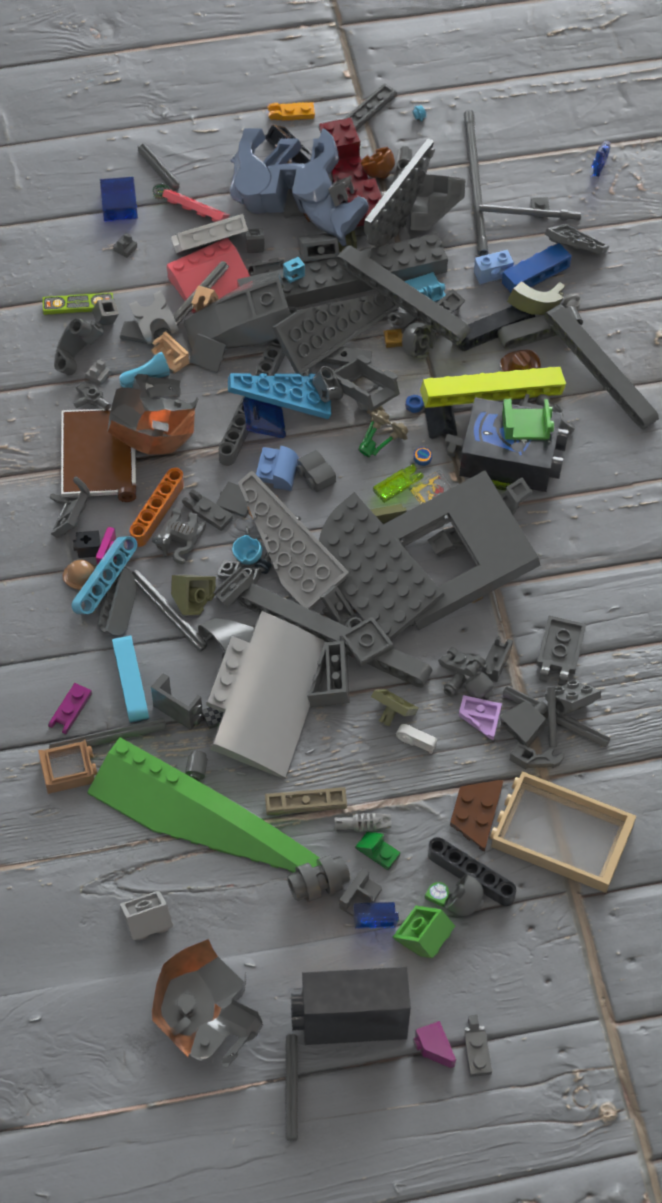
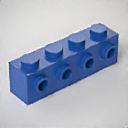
M560 243L551 245L540 253H535L532 257L505 269L502 275V284L510 293L521 281L529 287H533L569 268L572 256Z

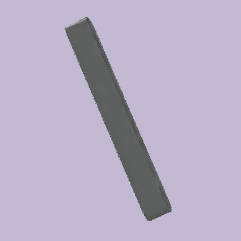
M346 246L335 258L337 264L423 323L432 325L431 328L454 344H460L471 332V328L466 322L354 247Z
M560 304L545 313V320L640 429H645L659 420L658 413L563 305Z

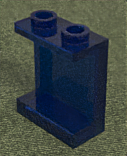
M134 176L100 179L104 221L137 219Z

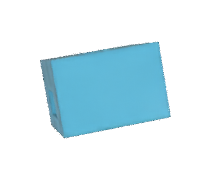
M299 257L283 264V275L289 283L305 276V264Z

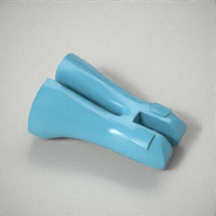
M159 352L144 365L122 373L119 377L121 387L133 388L134 377L137 374H147L149 377L155 378L169 376L170 370L164 354Z

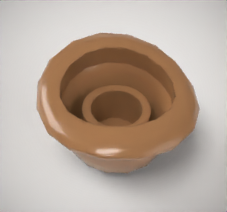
M86 560L73 561L64 569L63 581L71 588L81 590L96 566Z

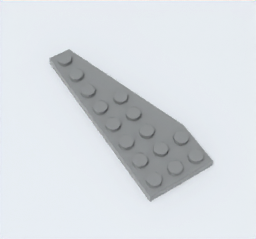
M250 471L238 484L282 586L301 606L311 610L321 601L320 596L332 585L338 586L350 573L253 471Z

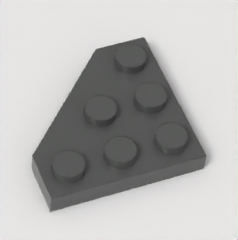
M567 224L547 228L545 232L549 240L554 243H564L573 248H582L598 255L606 253L609 245Z

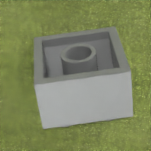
M160 891L120 904L133 940H143L151 934L164 933L173 927L167 904Z

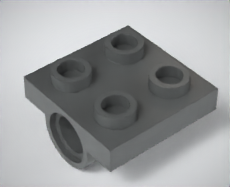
M576 680L568 681L563 686L555 687L556 714L564 716L592 704L595 700L601 698V690L595 689L590 685L581 684ZM547 692L545 693V700H546V701H548V699H547Z

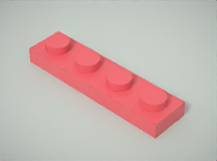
M164 190L162 196L168 198V202L182 204V208L189 211L191 209L196 210V214L200 216H210L214 222L227 219L230 216L175 191Z

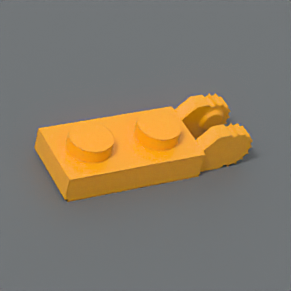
M313 102L281 105L279 103H270L268 105V111L270 112L268 116L271 120L287 121L315 118Z

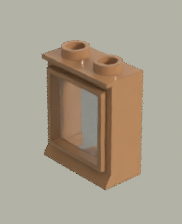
M86 739L82 742L38 750L48 794L92 784L94 775H97L95 763L91 764L90 758H93L91 746L87 747Z

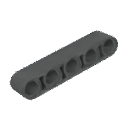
M574 306L567 307L568 312L582 325L583 320ZM544 315L504 326L497 332V336L506 350L557 335L546 322Z

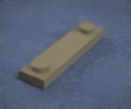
M341 787L265 794L266 814L276 815L346 809V789Z

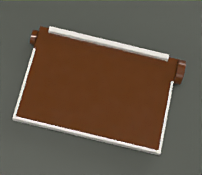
M111 409L62 410V497H73L80 494L79 487L73 481L74 477H78L89 488V496L118 495V499L122 502H132L136 499V450L108 433Z

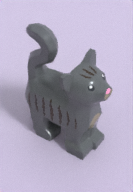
M173 507L170 515L171 518L165 523L162 532L153 536L152 542L156 544L158 549L163 551L164 557L167 556L171 541L185 545L186 547L178 548L172 556L176 563L185 564L186 560L181 558L180 555L187 554L193 549L197 539L206 528V522L198 523L197 514L190 512L188 515L189 522L187 524L182 523L180 518L181 509Z

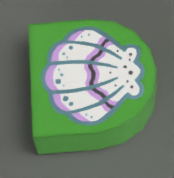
M435 882L429 887L425 899L444 907L449 896V888L442 882Z

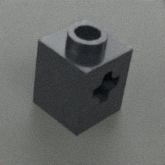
M99 530L76 532V540H73V549L77 551L78 558L96 557L100 547Z

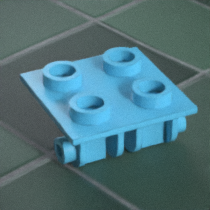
M433 272L404 281L434 302L439 301L446 295L443 291L446 289L444 283L438 282Z

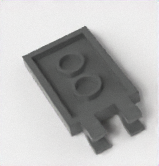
M548 616L536 665L542 667L539 680L547 682L549 670L554 669L561 671L558 685L563 686L567 683L568 674H575L586 628L585 623Z

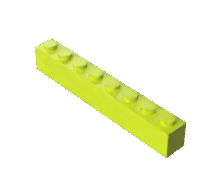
M560 367L532 368L529 370L499 371L496 373L423 379L420 393L425 408L470 404L474 403L475 398L501 401L504 399L525 398L526 394H530L529 398L538 397L540 394L548 396L562 395L566 382Z

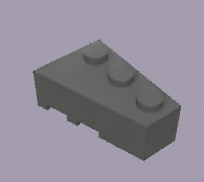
M344 640L324 643L318 661V668L313 676V683L307 695L311 707L350 703L348 656Z

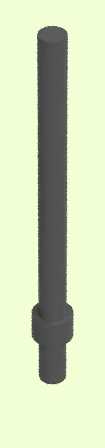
M479 205V211L554 217L560 220L581 219V213L568 212V210L562 209L560 211Z

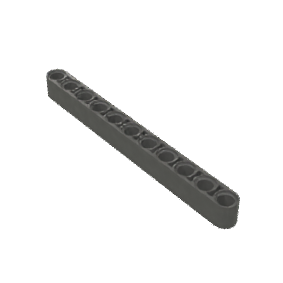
M288 307L291 314L298 311L295 307ZM278 339L268 343L253 376H259L260 374L274 376L277 373L285 357V352ZM245 396L242 397L219 445V461L222 465L230 466L236 461L263 401Z
M253 583L249 589L242 592L237 598L242 606L259 614L263 611L280 618L325 642L341 641L340 634L351 629ZM395 648L367 663L416 687H423L433 671L427 663ZM347 649V655L353 657V655Z

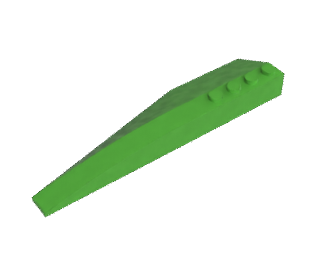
M121 737L108 752L87 792L90 796L155 833L168 834L172 838H181L196 845L209 846L210 849L230 855L250 858L254 862H264L270 864L271 867H281L292 873L296 872L295 868L305 863H310L312 867L317 866L316 861L320 858L237 803Z

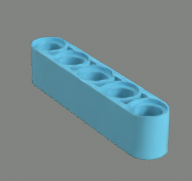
M118 537L113 542L74 598L72 610L76 614H90L95 610L136 551L137 541L134 537ZM125 541L127 542V548H126V549L124 548V542H125ZM114 556L117 558L116 564L113 562ZM104 571L106 572V579L103 578ZM93 586L96 588L95 594L92 593ZM83 601L85 602L84 610L81 607Z
M132 636L112 639L129 722L149 719Z

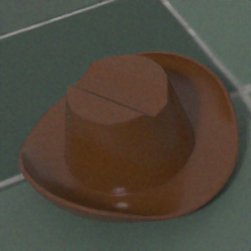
M517 350L506 354L500 360V366L503 372L529 370L532 368L540 369L541 360L532 350Z

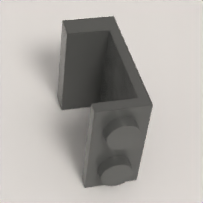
M162 673L151 686L153 706L191 730L195 725H199L203 719L201 696L197 695L189 706L185 705L171 696L169 676Z

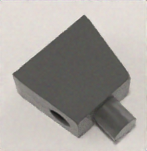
M524 701L500 716L501 725L520 744L530 747L546 727V719L543 715L548 711V706L541 701L533 707L528 701Z

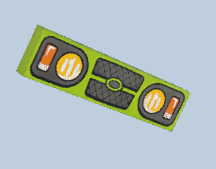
M113 293L43 297V314L93 312L92 310L98 300L113 299Z

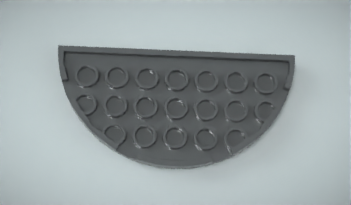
M427 139L364 220V233L368 235L366 241L376 247L383 246L393 237H396L399 229L405 226L407 216L418 194H421L424 188L423 181L430 159L435 152L433 140Z

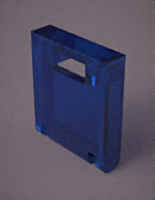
M248 397L243 398L247 431L277 438H284L286 436L281 406ZM255 406L258 420L254 419L253 408Z

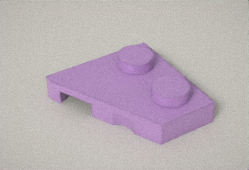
M463 695L459 716L489 739L494 740L502 704Z

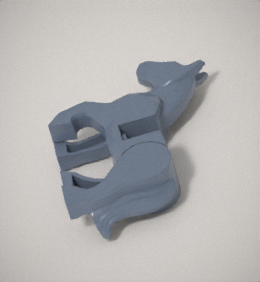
M244 128L238 151L230 160L231 163H234V174L230 186L232 199L244 204L251 213L284 212L288 189H293L292 194L300 212L305 213L318 228L336 236L342 246H345V236L356 228L359 221L369 210V205L365 198L358 196L349 203L340 204L335 207L328 190L332 185L329 174L339 162L337 146L333 136L326 129H322L319 139H313L311 160L306 164H285L290 158L296 156L302 148L299 139H280L276 149L262 162L254 155V152L266 139L261 128Z

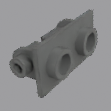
M272 258L268 262L254 261L252 264H249L248 271H252L250 276L283 269L281 266H283L284 259Z

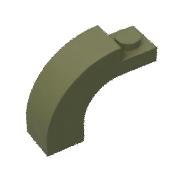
M521 281L512 290L507 302L526 313L544 315L560 305L565 285L559 282L552 290L540 292Z

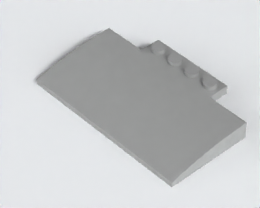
M261 611L249 642L231 636L206 703L207 706L223 712L210 750L285 779L310 707L307 695L311 689L312 679L316 674L318 661L326 642L291 623Z

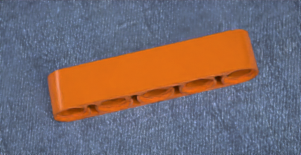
M171 468L167 471L131 525L130 536L136 539L137 547H142L148 542L183 489L184 480L181 469Z

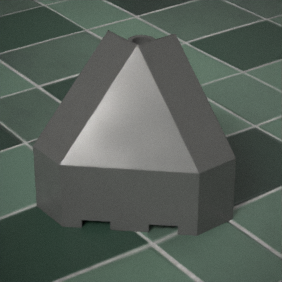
M426 174L423 181V191L421 194H418L410 211V229L428 231L465 197V178Z

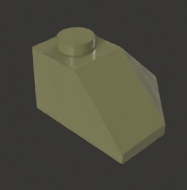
M172 575L171 595L182 615H200L202 613L204 605L215 596L213 592L215 591L216 577Z

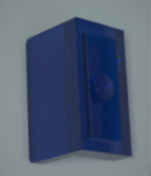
M394 902L355 903L353 906L355 929L397 927L399 914L395 911Z

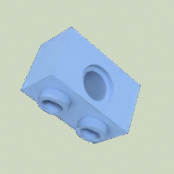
M508 250L477 257L474 263V273L479 284L502 279L503 271L508 267H513L514 262Z

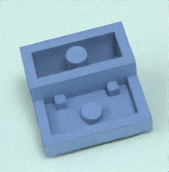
M281 446L280 450L263 447L256 475L263 482L273 484V488L292 491L297 471V459L299 457L296 452L285 446Z

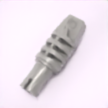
M366 813L355 814L353 817L335 818V831L354 829L356 832H368L391 828L390 814Z

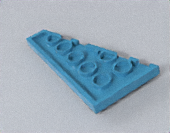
M230 373L228 377V392L324 419H329L331 416V400L323 402L312 383V379L316 374H309V376H301L300 374H275L274 376L260 374L259 376H252L250 373Z

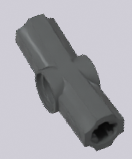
M402 146L398 149L397 168L392 184L412 159V149L408 146Z

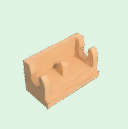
M198 285L191 303L196 312L219 298L215 290Z
M166 331L153 341L152 344L157 346L151 349L152 353L156 355L162 352L169 369L174 374L189 364V353Z

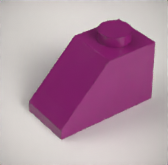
M440 1021L416 1029L413 1042L416 1050H420L423 1057L449 1068L455 1067L456 1058Z

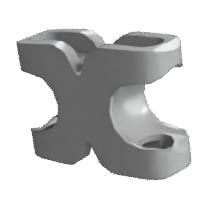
M161 290L153 293L155 300L148 307L140 306L137 301L129 304L147 345L153 343L154 333L159 328H167L171 334L179 331Z

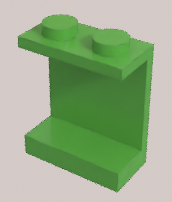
M504 399L502 415L505 440H545L550 438V432H554V421L550 420L552 418V407H549L548 399H544L543 409H512L511 399Z

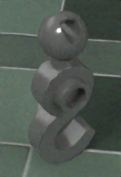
M540 394L537 397V405L543 406L544 399H548L549 407H552V411L562 413L563 409L560 406L550 403L548 395ZM562 414L560 428L569 430L568 434H571L576 427L572 423L568 424L563 419L564 416Z

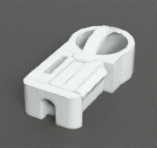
M401 724L396 732L397 738L401 741L420 747L430 754L433 753L436 747L437 738L410 725Z

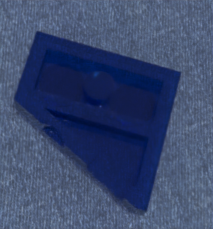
M604 141L596 152V158L593 159L591 168H594V176L599 177L610 152L611 142Z

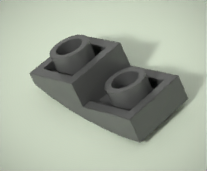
M223 560L217 576L226 580L241 566L255 580L253 584L256 585L262 572L260 568L242 566L239 561Z

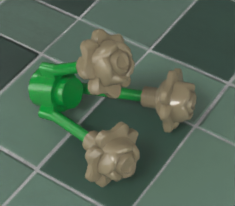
M382 406L373 411L368 409L367 413L371 416V423L362 443L359 445L358 451L366 457L376 456L390 441H394L397 438L407 440L406 434L408 429L403 423L397 424L394 422L391 424L389 415ZM381 425H392L393 432L389 435L390 437L376 448L377 444L371 439Z

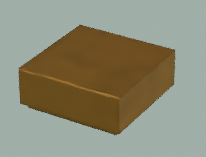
M401 329L384 330L383 335L386 348L403 346Z

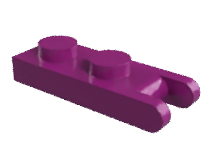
M74 683L49 721L48 727L53 728L57 722L64 725L62 733L67 734L91 697L92 690Z

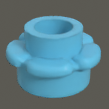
M422 105L414 107V118L423 121L427 117L424 107Z

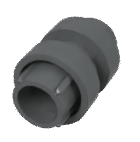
M330 855L317 859V866L312 867L310 863L297 866L295 868L296 872L289 874L287 877L294 899L297 901L306 899L307 902H311L321 898L322 890H326L328 894L341 891L342 885L350 881V873L345 860L340 856L332 858Z

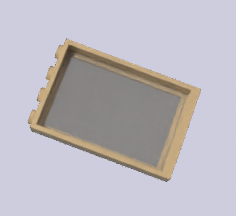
M522 771L520 778L516 777L513 782L512 789L514 791L512 795L508 794L504 805L507 807L505 811L501 810L498 816V827H494L491 832V847L606 893L634 826L636 815Z

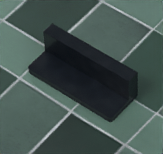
M453 405L425 408L429 438L434 439L442 433L445 435H458Z

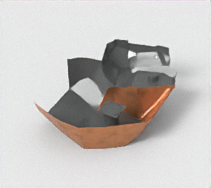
M137 374L134 377L133 388L116 389L109 415L108 433L126 445L148 455L173 453L194 433L195 408L199 399L197 397L192 403H187L180 399L164 398L155 401L152 399L154 396L181 395L179 386L181 381L149 377L147 374Z
M209 939L183 949L162 965L154 994L152 1021L188 1058L191 1056L197 1060H203L211 1057L225 1038L231 1034L238 1036L239 1040L222 1059V1065L227 1067L237 1058V1052L247 1041L254 1039L263 1026V1021L257 1011L236 1002L245 992L246 972L243 981L218 957ZM188 1017L191 1023L178 1035L174 1036L170 1029L182 1018Z

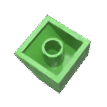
M415 906L393 938L417 955L433 958L444 941L449 938L455 925L442 909Z

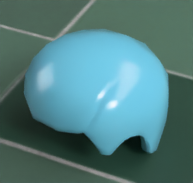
M244 535L233 543L232 551L239 562L250 565L256 563L261 558L263 548L258 539Z

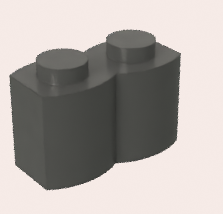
M317 450L297 459L296 469L300 476L306 478L307 484L311 489L313 488L318 492L336 482L334 470Z

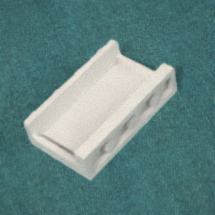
M240 214L177 233L171 239L175 252L178 253L248 231L244 215Z

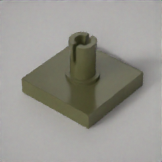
M387 689L374 690L371 696L386 705L379 721L381 723L384 722L387 726L391 725L397 712L403 716L416 715L419 709Z

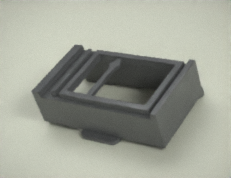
M358 355L356 359L334 371L339 384L343 388V393L365 405L370 411L400 395L397 383L398 375L390 370L382 371L370 364L371 359L364 355ZM363 376L376 385L364 391L352 382ZM379 387L383 388L372 396L369 394V392Z

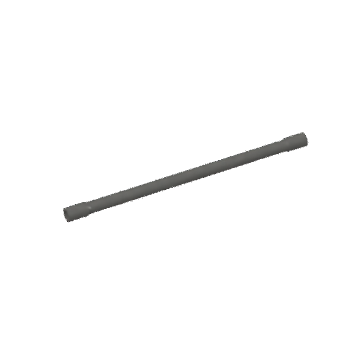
M467 110L464 112V119L467 131L476 219L478 255L485 256L488 255V244L485 233L484 214L479 211V205L483 204L474 127L475 120L474 112Z

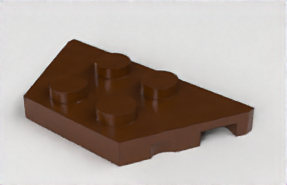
M504 780L460 786L450 826L456 831H460L469 841L472 840L476 843L479 849L484 852Z

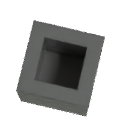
M115 299L98 300L92 310L95 322L101 325L114 324L119 315Z

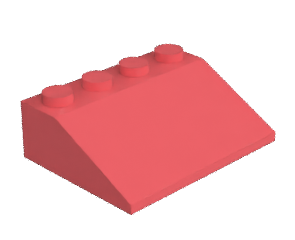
M228 237L167 264L168 279L184 301L189 298L198 285L207 278L221 261H225L229 265V269L211 288L215 290L219 299L238 288L237 279L250 277L237 249Z

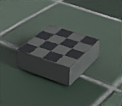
M212 707L202 709L208 728L211 729L219 726L223 712Z

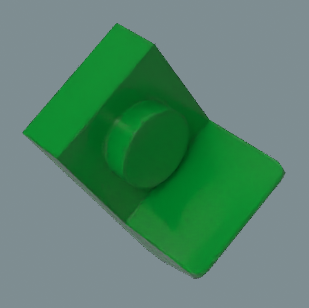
M367 832L355 846V849L386 870H389L400 857L398 850L384 842V834Z

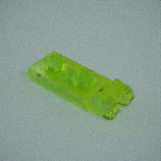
M412 464L373 486V491L385 503L413 486V484L420 482L424 475L422 472H418L410 477L417 469Z

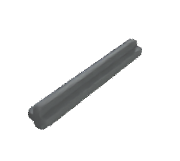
M145 144L139 145L137 147L138 152L173 191L179 189L180 183Z

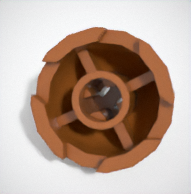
M389 147L375 150L376 154L371 157L366 155L360 163L363 170L372 178H387L395 166V158Z

